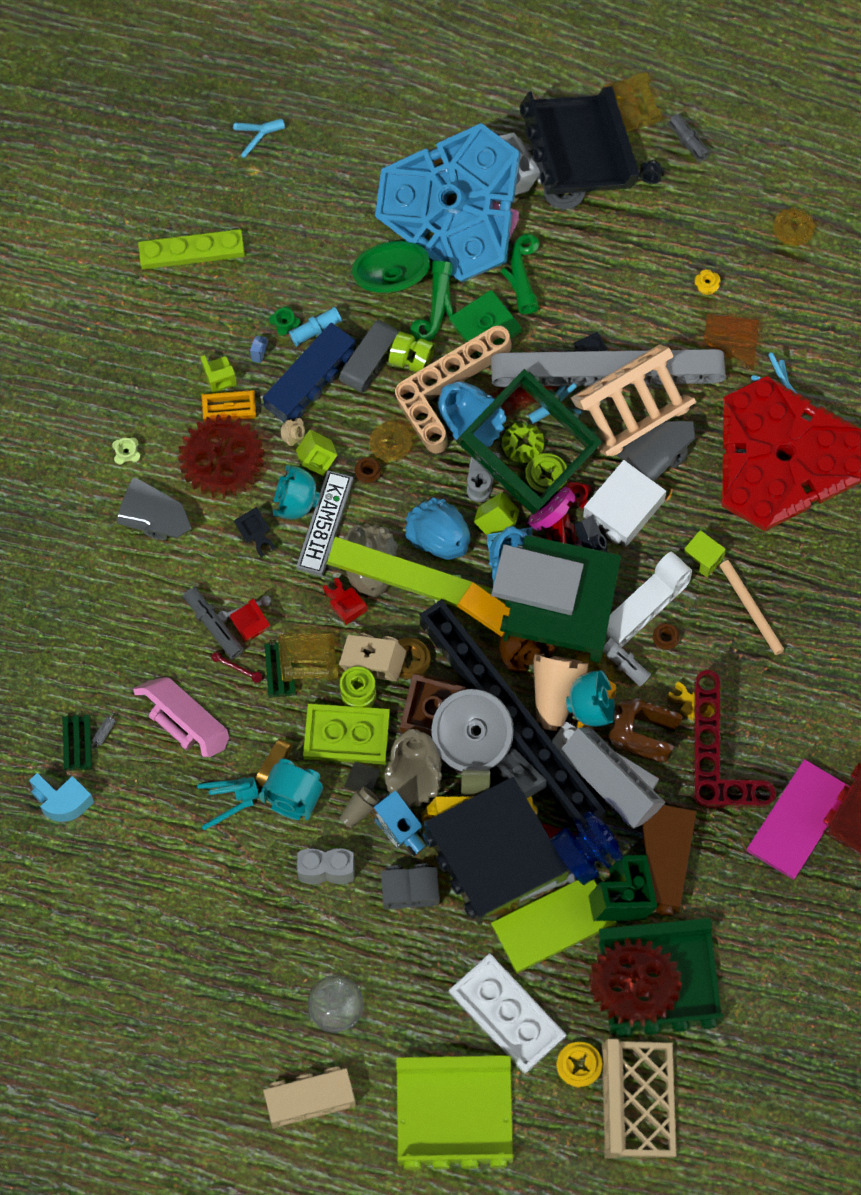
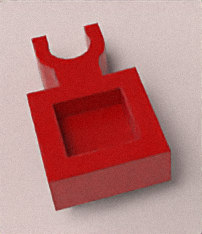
M336 577L334 579L337 586L336 589L330 590L326 584L322 587L324 593L333 599L330 601L331 608L347 625L367 612L368 608L352 587L344 591L341 581Z

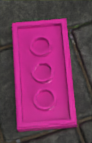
M804 759L750 843L747 852L795 880L852 787Z

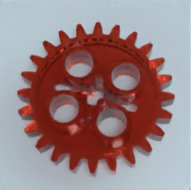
M218 414L215 422L206 417L207 424L205 425L197 421L198 429L189 428L190 437L183 436L182 441L185 446H179V453L182 455L178 456L179 464H183L180 466L181 474L186 473L184 476L186 483L193 481V490L201 486V494L203 496L210 490L212 498H215L217 493L221 492L223 499H226L228 491H231L235 497L237 496V488L246 492L245 483L254 485L253 476H260L261 472L258 467H264V460L261 458L265 456L264 449H260L263 444L261 439H257V431L250 432L251 426L249 423L242 427L241 418H238L233 423L231 415H228L226 420L222 421ZM213 437H220L222 439L218 443L209 442ZM230 437H233V439H231L230 442H229L228 445H227L228 439H229ZM237 447H242L246 449L243 453L236 454L233 452V450ZM202 459H207L210 461L205 466H200L197 464ZM216 468L215 474L213 476H210V474ZM224 470L234 471L230 476L221 475Z
M639 938L635 945H631L629 939H626L625 946L623 947L616 941L614 951L605 947V956L598 954L597 963H592L591 972L593 973H590L589 982L592 984H590L589 991L590 993H595L593 995V1002H601L599 1006L600 1012L609 1010V1019L615 1015L619 1016L618 1024H621L625 1018L629 1019L631 1027H633L635 1020H639L640 1024L645 1026L647 1018L652 1023H656V1014L665 1018L666 1009L673 1010V1001L679 1000L678 991H681V982H679L681 972L676 971L677 962H670V953L661 955L662 946L657 947L655 950L651 949L652 941H649L646 946H642ZM621 964H630L632 967L624 968ZM656 973L659 976L654 978L648 976L647 974ZM619 987L623 989V991L615 992L611 988ZM645 996L648 997L650 1000L641 1001L638 999V997Z

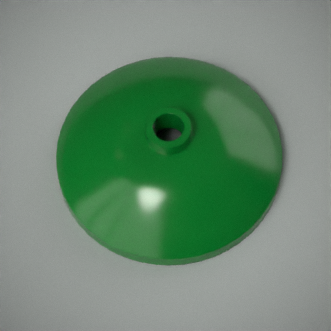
M407 241L382 243L369 248L358 256L352 266L353 279L358 286L373 293L390 294L400 292L414 286L426 275L430 267V259L427 251L418 244Z

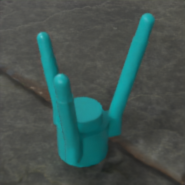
M254 777L197 784L198 789L217 788L209 790V795L234 792L236 801L242 800V803L204 824L202 829L206 830L238 811L253 806L252 800L259 798Z

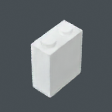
M623 460L584 506L583 517L586 518L594 515L598 527L606 533L607 538L617 545L620 543L626 548L663 504L666 490Z

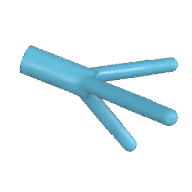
M278 119L261 125L234 123V130L259 131L241 156L245 158L264 134L284 129L283 120Z
M770 352L768 356L781 384L797 393L788 381L784 360H780L778 364L774 354ZM752 375L751 379L757 381L761 377Z
M573 383L566 390L567 386H560L556 391V394L561 399L560 402L577 387L576 383ZM543 407L528 414L533 424L550 415ZM573 409L578 415L581 414V410Z

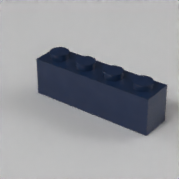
M331 322L263 396L264 408L284 423L287 420L294 421L296 418H301L305 412V407L311 401L315 402L320 397L323 387L328 382L332 383L338 377L339 370L348 362L356 350L355 340Z

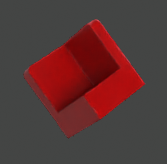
M254 599L249 600L247 605L230 614V619L245 643L270 628V624Z

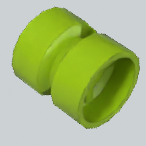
M399 331L390 351L389 363L402 368L408 365L410 371L417 373L430 365L435 350V343L421 338L415 341L414 336ZM413 351L416 352L415 357H412Z
M355 666L347 669L340 678V691L343 704L351 707L370 708L373 706L376 700V685L374 676L368 669Z

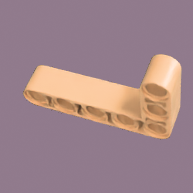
M494 326L397 385L395 394L400 408L430 452H443L447 448L449 440L444 426L428 402L440 396L442 387L447 384L463 382L490 366L493 355L510 353L512 343L506 328ZM498 338L505 339V342L501 345L493 344V341ZM474 352L483 353L480 358H470ZM453 365L460 366L456 372L447 371ZM429 379L437 380L436 384L432 386L425 385ZM408 392L415 393L414 397L409 400L402 398ZM419 414H428V417L425 420H416V417ZM434 434L442 435L441 439L436 442L429 441L430 437Z

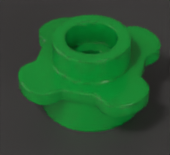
M288 306L278 309L269 317V323L277 328V333L281 336L287 335L289 330L298 328L300 325L299 318L294 317L292 309Z

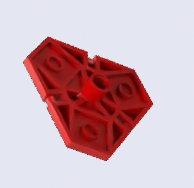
M768 376L724 397L723 449H726V454H723L722 507L761 530L767 531L810 509L812 502L817 500L820 504L861 483V428L827 411L822 406L819 408L813 406L811 400L802 397V395L786 388V386ZM805 413L813 417L810 422L803 418ZM736 449H745V453H736ZM786 455L790 460L783 461L777 456ZM806 486H809L811 489L808 493H805L803 489Z

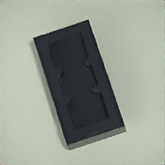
M594 515L588 516L574 524L583 547L608 552L606 539L601 534Z

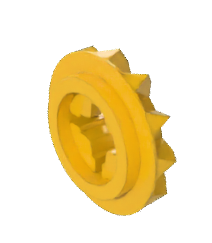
M571 1043L565 1046L558 1055V1074L566 1084L576 1088L590 1086L599 1078L601 1073V1056L588 1043ZM586 1055L584 1066L589 1072L580 1069L573 1075L574 1064L572 1060L580 1061Z

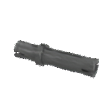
M192 587L185 592L182 598L196 613L195 618L198 622H203L228 654L229 658L232 660L242 654L244 647L240 645L228 627L215 613L216 608L213 604H208L197 587Z

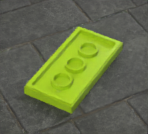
M591 874L491 923L516 974L598 934L599 929L610 928L616 925V921H593L588 895L597 885Z

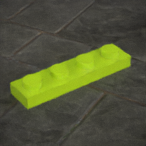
M241 229L138 242L141 269L245 257Z

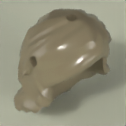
M365 523L363 526L354 525L353 528L348 530L349 534L343 538L344 540L393 556L397 555L398 545L393 539V534L389 533L388 528L379 527L378 523L372 526L368 523ZM346 571L350 583L359 592L371 597L380 596L391 586Z
M409 728L395 739L391 750V760L388 763L387 773L384 776L387 790L390 793L396 790L410 808L414 805L419 807L422 802L429 803L430 798L436 797L438 795L437 790L442 787L440 784L442 777L441 758L431 736L417 729Z

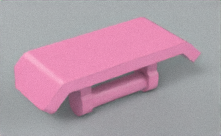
M163 677L150 680L133 688L135 695H146L156 704L148 717L158 722L181 743V746L186 751L196 741L200 744L203 757H211L225 750L229 740L227 729L170 678ZM163 712H165L170 718H172V719H173L180 727H182L188 734H186L181 728H179V727H178L171 719H169Z

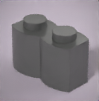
M417 864L414 866V869L408 870L396 865L387 867L386 871H381L383 909L439 905L437 868L431 867L430 864Z

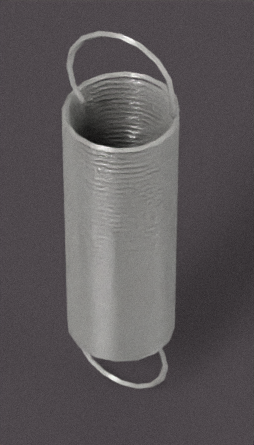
M109 716L106 717L92 739L97 746L102 745L116 721Z

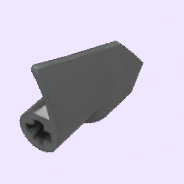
M693 421L664 422L623 447V451L616 456L655 482L669 466L675 468L686 458L688 454L687 446L695 439Z
M137 478L132 479L119 509L118 525L140 531L143 530L147 536L157 540H166L167 536L179 538L192 529L181 503Z

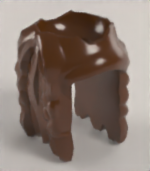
M641 698L622 700L615 712V726L608 735L609 743L616 748L625 750L627 753L650 758L657 762H666L669 758L668 754L672 752L674 746L635 733L633 731L634 719L643 720L675 732L683 717L675 711H670L655 703H648Z

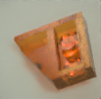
M707 314L704 343L723 351L724 355L731 359L733 357L746 365L745 368L753 370L759 320Z

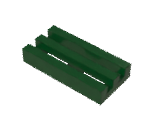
M286 641L284 644L276 642L274 645L265 643L269 698L295 696L291 641ZM284 650H287L289 690H284L281 653ZM276 651L279 691H274L271 662V652Z
M75 715L71 718L62 716L64 771L92 770L90 715H84V717ZM69 724H73L75 764L71 765ZM79 724H84L85 764H81Z

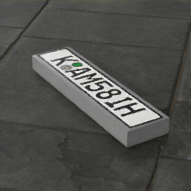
M327 471L319 501L296 566L297 570L323 577L334 537H336L353 484V477Z

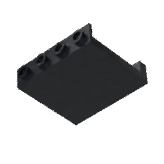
M612 86L603 87L597 96L534 100L532 91L526 94L520 104V115L524 118L526 135L528 140L531 141L533 148V159L538 164L540 182L544 185L547 195L632 188L640 174Z
M514 776L425 821V832L422 833L425 842L429 848L434 846L438 853L436 860L443 872L448 871L452 878L450 885L457 896L461 894L465 901L463 907L470 919L475 918L478 925L482 924L483 918L554 881L559 884L568 878V868Z

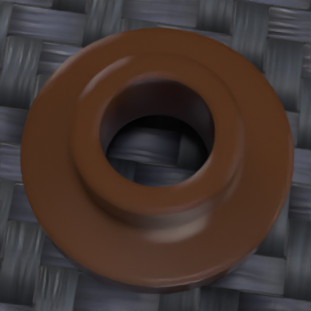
M363 458L355 465V476L362 483H373L381 475V466L373 458ZM367 468L373 470L369 475L363 473Z
M664 623L655 628L653 642L659 649L671 650L679 643L680 633L674 625ZM664 634H668L671 637V639L669 641L662 640L661 636Z

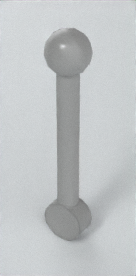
M266 595L261 600L256 601L258 606H268L271 603V598ZM240 608L229 612L220 611L218 616L224 623L228 620L230 614Z

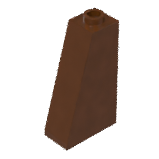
M663 805L655 815L641 825L644 855H647L657 902L655 910L660 915L672 916L673 913L679 914L697 811Z

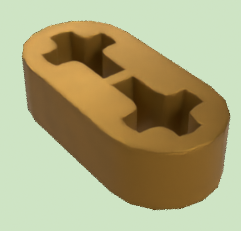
M281 738L276 741L256 776V784L263 787L273 765L277 764L280 759H288L293 747L291 743Z

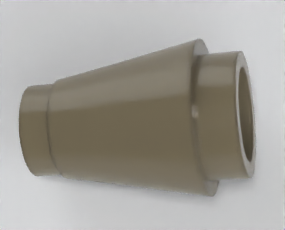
M363 786L360 790L355 791L339 818L345 825L352 828L372 812L379 799L372 791Z

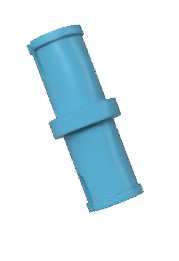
M332 307V309L316 318L313 316L308 318L307 323L288 333L297 347L315 335L318 337L331 322L335 325L338 322H342V319L337 309Z

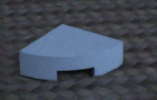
M256 336L250 350L253 362L261 363L263 361L268 343L266 337Z

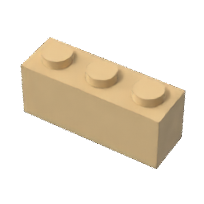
M332 1067L324 1070L323 1075L313 1077V1074H305L297 1077L296 1082L285 1084V1081H278L268 1085L269 1089L263 1090L273 1128L356 1107L347 1068L341 1070L340 1067Z

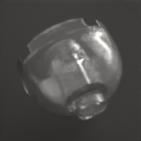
M340 975L326 976L317 981L311 989L307 1001L308 1011L314 1024L323 1031L330 1033H340V1031L353 1028L361 1019L364 1010L363 995L357 984L349 978Z

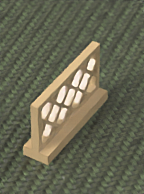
M607 1039L602 1044L605 1158H675L676 1134L672 1043L619 1042V1039ZM623 1049H633L641 1057L632 1068L623 1060ZM653 1050H665V1063L660 1068L647 1057ZM643 1060L655 1071L646 1082L634 1071ZM665 1067H666V1075L662 1072V1070H663ZM623 1068L627 1071V1073L624 1076ZM629 1074L642 1086L633 1096L624 1088L623 1080ZM657 1075L666 1082V1091L661 1096L648 1085ZM643 1089L656 1100L648 1110L635 1099ZM666 1095H667V1103L663 1100V1098H664ZM624 1096L628 1099V1101L625 1104ZM630 1102L643 1114L634 1124L624 1116V1109ZM658 1103L667 1111V1119L662 1125L649 1113ZM644 1117L657 1128L648 1139L636 1128ZM667 1123H668V1132H667L666 1129L664 1128V1126H665ZM631 1131L643 1142L637 1150L625 1149V1137ZM659 1131L668 1139V1150H658L650 1142ZM645 1146H647L650 1150H642V1149H643Z

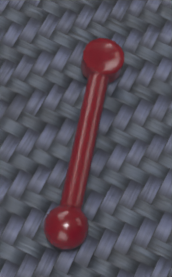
M219 652L212 653V661L221 662L252 678V682L255 684L261 683V673H252L223 658Z

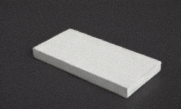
M488 954L448 990L449 994L507 1056H511V1060L524 1074L528 1073L567 1037L564 1031L491 954Z

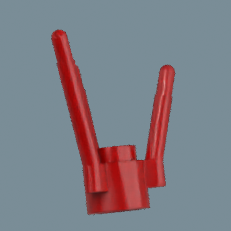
M565 514L549 528H545L547 540H552V537H554L555 540L566 544V539L570 536L573 544L578 540L574 524L570 523V516L568 514Z

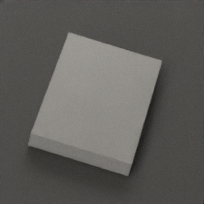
M503 545L491 596L572 615L584 564Z

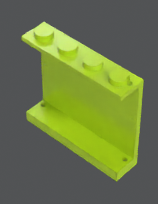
M511 1056L396 1058L398 1166H404L406 1170L421 1169V1165H432L433 1169L442 1170L449 1169L450 1165L460 1164L463 1169H476L478 1164H490L491 1168H505L507 1164H513Z

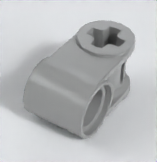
M492 452L500 459V453ZM471 457L467 478V495L474 502H483L490 496L494 477Z

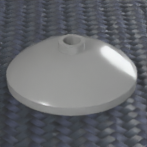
M469 689L452 694L439 706L432 722V739L438 754L448 765L460 771L462 769L488 770L496 766L508 753L513 740V722L508 709L496 696L483 690ZM476 725L481 728V734L478 736L473 732Z

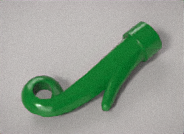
M523 234L515 240L511 249L512 273L505 268L501 269V273L509 281L516 294L518 311L524 315L532 314L539 309L537 296L531 288L522 255L532 254L539 247V240L533 234ZM531 243L529 247H523L525 244Z
M432 261L431 274L433 279L430 320L428 322L418 319L412 323L410 333L415 337V341H418L420 338L431 341L437 335L443 319L444 309L448 317L454 314L449 290V278L452 276L453 264L450 262ZM420 326L424 327L426 330V333L424 335L420 334L419 332Z

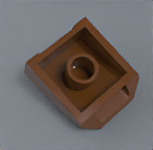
M413 673L400 730L405 733L409 728L417 729L432 737V722L439 706L452 694L467 690L468 686L427 674Z

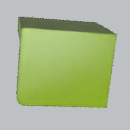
M205 355L200 356L202 368L212 393L237 385L232 365L230 366L227 357L224 356L208 362Z
M312 430L308 431L296 449L301 465L324 476L337 457L332 440Z
M501 492L478 507L474 522L486 535L499 533L505 528L516 524L519 509Z
M701 530L684 550L687 555L700 564L699 572L707 578L723 561L726 551L724 547Z

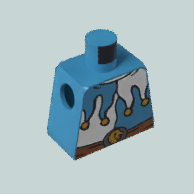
M396 790L373 807L370 814L371 818L397 848L405 844L413 856H415L427 846L417 834L420 832L422 825ZM397 825L406 826L407 831H400Z

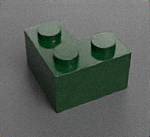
M647 855L620 856L609 868L611 882H600L588 895L593 921L645 920L657 908Z

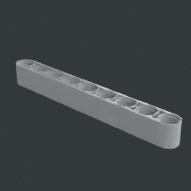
M714 349L671 350L674 357L667 361L666 367L674 384L719 383L726 379L723 351ZM648 351L498 353L491 357L492 384L498 387H507L525 368L528 372L530 371L534 376L537 375L540 378L542 386H571L573 383H576L577 386H589ZM651 370L644 374L646 385L663 384L656 370Z

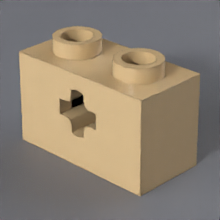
M360 633L358 636L348 635L339 665L345 671L355 666L364 667L373 674L375 679L398 681L407 651L393 637L384 636L383 639H379L365 633Z

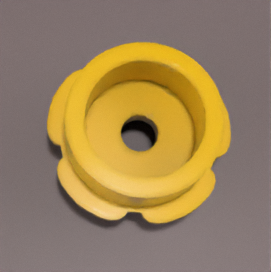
M703 270L700 272V275L695 277V285L700 293L710 295L719 289L720 277L717 273H712L711 270Z

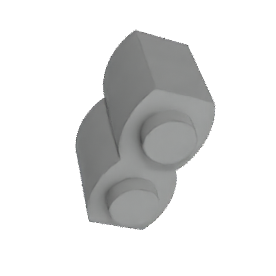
M318 849L299 851L297 853L299 881L306 884H319L326 880L334 884H347L354 881V853L346 849H333L326 853Z

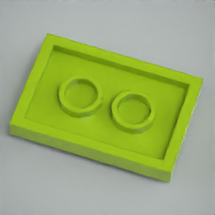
M308 704L303 758L308 760L386 765L390 709Z

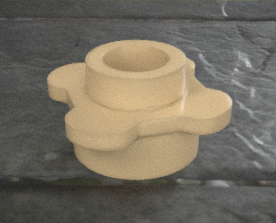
M296 418L295 421L287 420L281 427L282 439L289 446L301 443L305 435L302 419Z

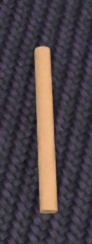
M724 561L720 564L722 571L775 655L782 653L785 649L730 561Z

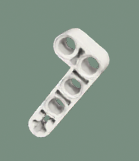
M672 551L666 554L657 564L655 574L610 614L605 640L613 638L620 647H623L686 588L690 582L692 570Z

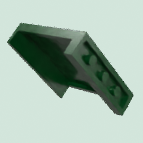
M525 535L523 545L518 544L517 548L584 565L572 615L506 600L505 607L510 608L508 616L503 615L500 631L505 632L503 642L508 641L509 636L580 650L590 653L589 661L600 663L621 555Z
M711 918L599 929L598 940L610 1035L616 1034L618 1038L633 1036V1032L644 1031L645 1035H655L661 1033V1029L672 1028L673 1032H684L690 1030L692 1026H701V1029L717 1028L718 1024H722L724 1014L721 1012L711 935Z

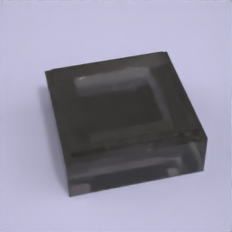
M355 761L346 781L345 789L355 792L364 786L373 792L381 771Z

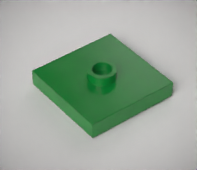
M492 290L449 317V322L466 343L494 326L506 328L510 339L522 332V327ZM498 338L493 341V344L501 345L505 342V339ZM474 352L478 358L483 354L481 352Z

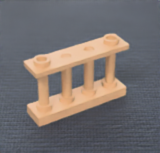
M657 345L571 397L575 407L590 411L605 440L603 444L597 447L599 453L606 456L619 454L623 451L625 445L673 416L685 414L690 410L689 407L696 403L693 397L687 395L680 396L666 367L667 361L674 357L669 347ZM651 370L657 371L671 400V403L661 409H658L644 381V374ZM629 383L635 385L649 413V416L636 423L621 393L623 391L622 388ZM606 397H612L627 427L626 430L616 436L613 435L599 407L600 401Z

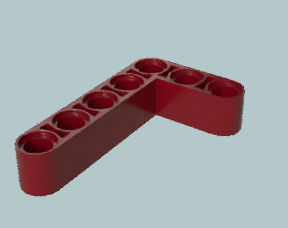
M703 670L697 675L694 682V800L699 806L705 808H766L772 803L776 794L775 788L770 782L764 780H720V678L712 670ZM702 678H710L714 682V688L704 690L701 688L699 681ZM703 705H710L714 709V715L709 718L703 717L700 714L699 708ZM703 732L711 733L714 737V743L704 745L701 743L699 735ZM704 759L710 760L714 764V770L709 773L703 772L699 767V762ZM702 787L711 788L714 792V798L703 800L699 795V790ZM731 787L738 788L742 794L741 799L738 801L729 799L727 790ZM757 788H765L769 792V799L767 801H759L755 797V790Z

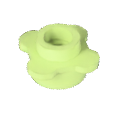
M133 437L115 440L112 444L116 452L114 461L119 465L127 461L138 462L140 459V454L137 452L138 440ZM125 449H128L129 452H128V453H124V450H125Z

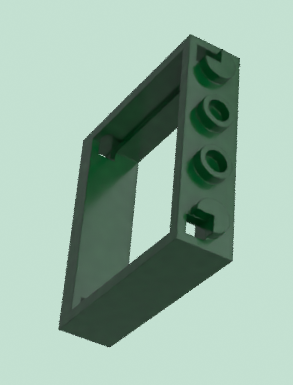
M524 368L455 442L534 515L597 449L602 441L594 433L595 430L590 426L586 427L579 421L580 417L573 409H567L560 403L561 399L554 391L547 390L540 384L541 380L537 375L534 376ZM519 386L528 392L586 447L540 497L473 435Z

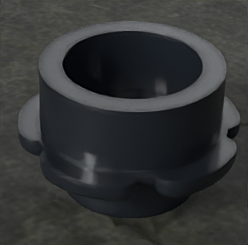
M647 161L640 166L641 179L647 184L660 182L661 176L665 174L664 168L657 161Z

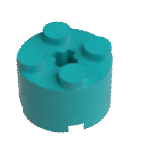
M280 759L277 764L273 765L259 794V798L264 804L268 800L272 804L271 810L284 817L300 820L301 816H305V820H308L323 791V785L319 781L320 774L312 769L303 770L298 768L287 759Z

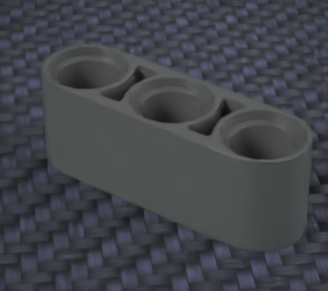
M378 319L342 369L339 381L360 393H364L388 360L393 342L399 330Z

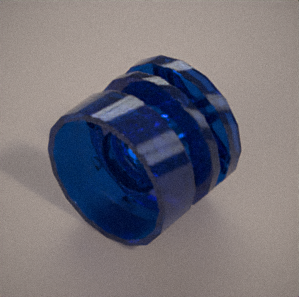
M591 810L584 814L589 824L588 827L579 818L575 820L579 831L577 835L565 827L551 837V841L558 854L583 886L600 875L595 864L597 861H600L608 869L612 867L607 854H610L616 862L624 858L614 834L605 822L596 817Z

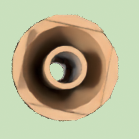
M545 654L534 655L536 721L542 723L541 728L557 731L558 726H564L569 714L566 697L569 696L573 682L580 675L587 672L588 663L559 656L546 658Z

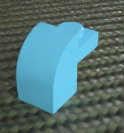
M38 773L29 780L33 788L31 793L40 803H43L40 808L43 814L51 820L58 822L74 820L94 803L92 795L73 776L57 791Z

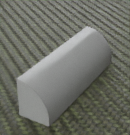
M591 727L577 728L559 752L566 761L633 828L644 824L664 805L665 801Z

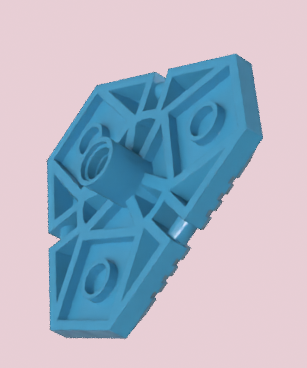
M482 123L437 143V149L429 151L426 148L381 169L375 212L376 218L405 240L423 247L427 251L429 258L433 261L452 263V275L461 282H465L506 263L513 215L510 211V206L515 200L521 155L520 151ZM442 158L444 164L436 167L434 161ZM453 193H456V202L453 205L448 206V196ZM494 201L501 202L500 210H493ZM429 231H432L434 235L429 241L425 237Z

